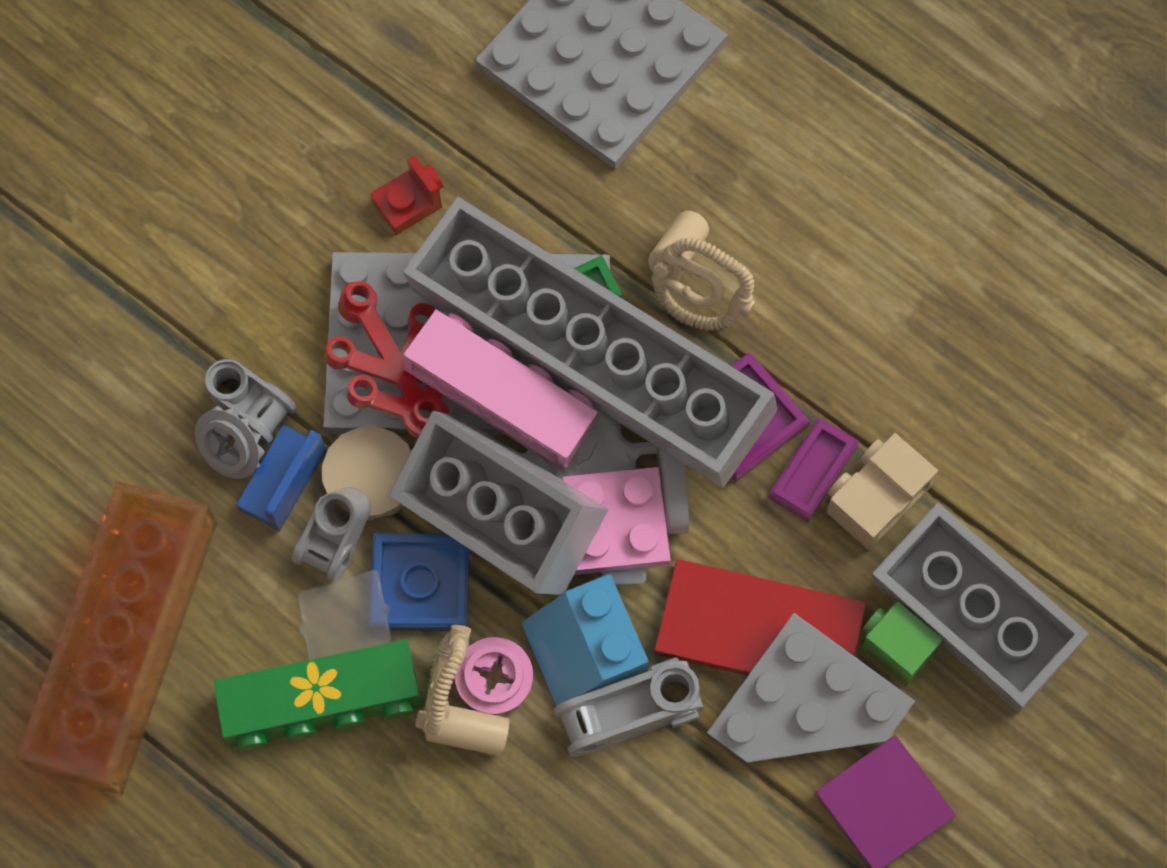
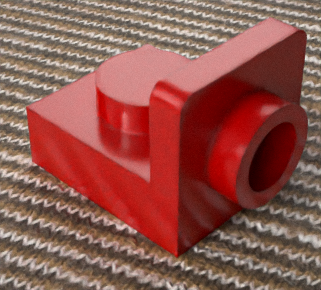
M415 155L407 159L408 171L370 193L372 202L396 236L442 208L439 190L444 186L439 175L430 164L423 167Z

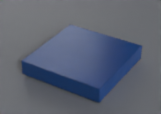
M373 533L370 604L371 631H451L452 625L468 627L470 549L447 534Z

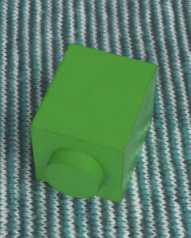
M898 601L888 612L882 607L879 608L862 629L868 634L862 649L906 686L934 656L943 641L942 637Z

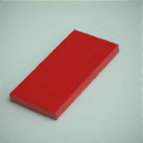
M676 559L654 654L668 658L677 657L681 661L748 676L795 613L855 657L866 602Z

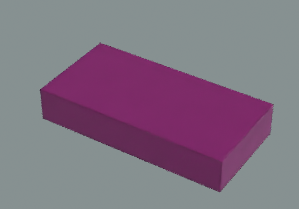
M819 417L769 492L768 498L809 523L828 494V491L858 448L860 441Z

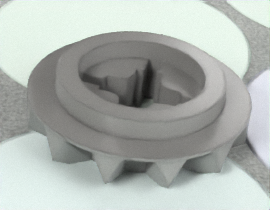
M217 406L204 413L197 421L195 440L199 452L208 465L221 475L233 479L248 477L260 467L259 460L265 453L262 447L257 444L261 434L252 432L249 428L250 418L239 419L235 408L224 411L221 407ZM230 434L236 441L234 442V447L227 450L225 447L228 445V435Z

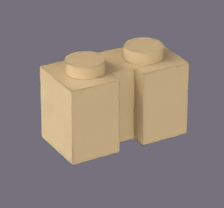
M896 433L885 443L879 439L875 441L860 459L865 465L859 473L856 472L853 476L847 472L844 473L828 491L832 498L829 502L827 514L869 551L930 489L939 471Z

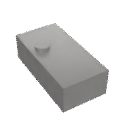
M432 411L389 494L391 498L538 594L561 595L566 591L609 510L465 418Z
M939 502L872 573V584L893 603L900 602L942 637L941 645L1017 713H1020L1084 643L1089 635L1085 629Z

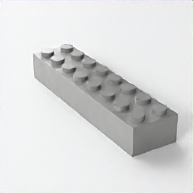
M460 197L455 199L403 270L404 276L415 293L448 314L453 313L460 316L471 325L473 330L487 339H495L510 349L514 356L528 365L534 364L542 368L553 378V381L567 390L580 392L593 403L595 408L722 489L777 412L775 394Z

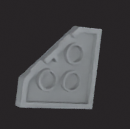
M794 613L707 733L746 762L885 742L909 711L915 700Z

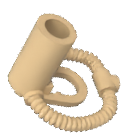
M683 211L674 219L649 255L648 263L653 272L651 279L655 296L660 305L664 306L663 309L667 310V313L671 314V317H675L677 321L680 320V323L706 331L709 329L710 331L724 330L726 327L728 328L736 323L740 317H747L756 302L753 300L752 295L753 288L755 287L753 275L749 269H746V266H742L740 262L738 263V260H734L729 254L725 255V252L721 251L720 248L716 249L715 245L712 246L711 243L705 241L709 234V226L704 217L693 211ZM698 252L703 254V256H707L708 259L711 258V261H715L716 264L719 263V266H723L728 272L731 271V274H734L740 282V287L735 291L727 307L728 311L716 318L702 317L697 314L693 315L692 312L685 311L684 308H681L672 299L668 292V289H670L692 305L700 308L715 306L722 299L724 287L719 276L711 269L692 261V258ZM685 270L689 271L692 278L699 276L708 281L713 288V294L708 297H702L690 290L689 286H684L678 281Z
M452 625L451 631L442 639L432 659L433 663L431 664L432 668L430 669L431 673L428 679L430 683L428 684L429 688L427 689L428 694L426 695L425 707L423 711L420 710L417 713L415 726L416 728L423 729L425 739L428 742L501 757L507 740L509 718L450 706L449 701H446L449 694L448 690L451 689L450 685L453 684L452 680L455 679L454 675L457 674L456 670H459V666L464 661L471 629L466 626Z

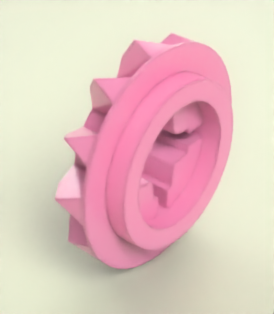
M490 637L473 643L467 648L464 661L459 666V670H456L455 683L464 703L479 712L502 716L505 712L520 707L532 689L533 668L531 661L519 645L508 639ZM501 658L502 675L513 684L507 682L506 684L497 683L494 690L491 689L490 694L487 695V681L475 670L491 672L494 666L498 665Z

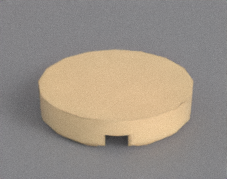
M378 426L355 428L342 434L328 448L322 463L323 486L327 493L346 487L357 488L367 496L370 502L371 511L368 520L381 518L385 515L388 517L397 513L403 507L402 504L391 498L389 494L411 450L408 444L393 431ZM338 499L335 507L344 515L350 517L349 507L344 501Z

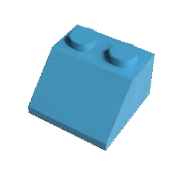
M611 574L564 592L521 623L556 706L569 699L649 671L648 658Z

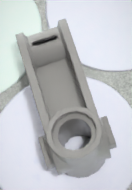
M676 657L651 666V671L569 699L557 705L553 711L555 717L561 718L571 744L567 748L569 756L577 757L670 724L674 728L700 718L699 712L704 709L700 697L697 676L689 668L686 661H679ZM677 682L686 686L689 691L688 696L681 702H668L663 698L661 692L669 683ZM578 718H582L587 731L586 734H583Z

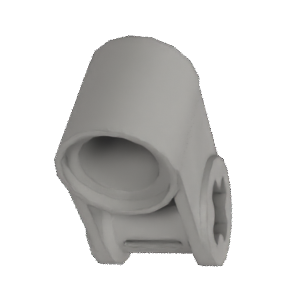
M231 359L217 361L209 367L206 373L205 384L214 406H219L224 411L235 408L239 419L250 418L249 428L252 432L261 434L259 441L263 444L268 445L272 441L271 433L286 414H293L298 408L295 402L273 384L265 382L237 361ZM235 379L241 382L239 388L234 393L222 394L218 392L220 384L226 380Z
M346 487L320 497L306 529L295 545L291 558L292 562L297 565L306 563L327 574V580L336 584L348 569L355 552V546L369 518L371 509L367 496L357 488ZM338 499L344 501L349 507L350 518L347 523L340 520L336 515L335 505Z

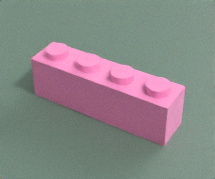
M435 309L404 353V370L564 472L595 426L598 411L593 409V403L578 391L569 390V392H566L553 384V378L542 368L534 364H529L526 367L512 358L513 353L501 342L495 339L485 341L472 332L473 328L460 316L453 313L446 316Z

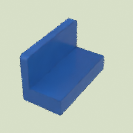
M283 425L260 463V467L256 470L237 502L238 510L281 531L326 453L321 435L311 430L308 436H305Z

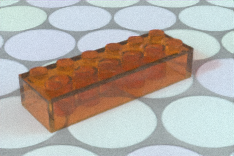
M116 481L16 756L26 767L34 771L123 796L218 523L208 505Z

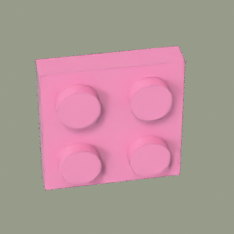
M659 467L562 477L564 482L609 509L574 575L666 566L670 564L671 559Z

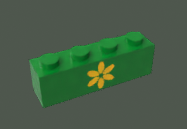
M408 639L213 680L223 738L230 748L238 746L239 751H252L268 745V739L286 736L289 741L307 739L316 735L315 729L335 725L336 730L354 729L364 725L365 718L383 715L385 720L400 719L413 713L412 708L422 706Z

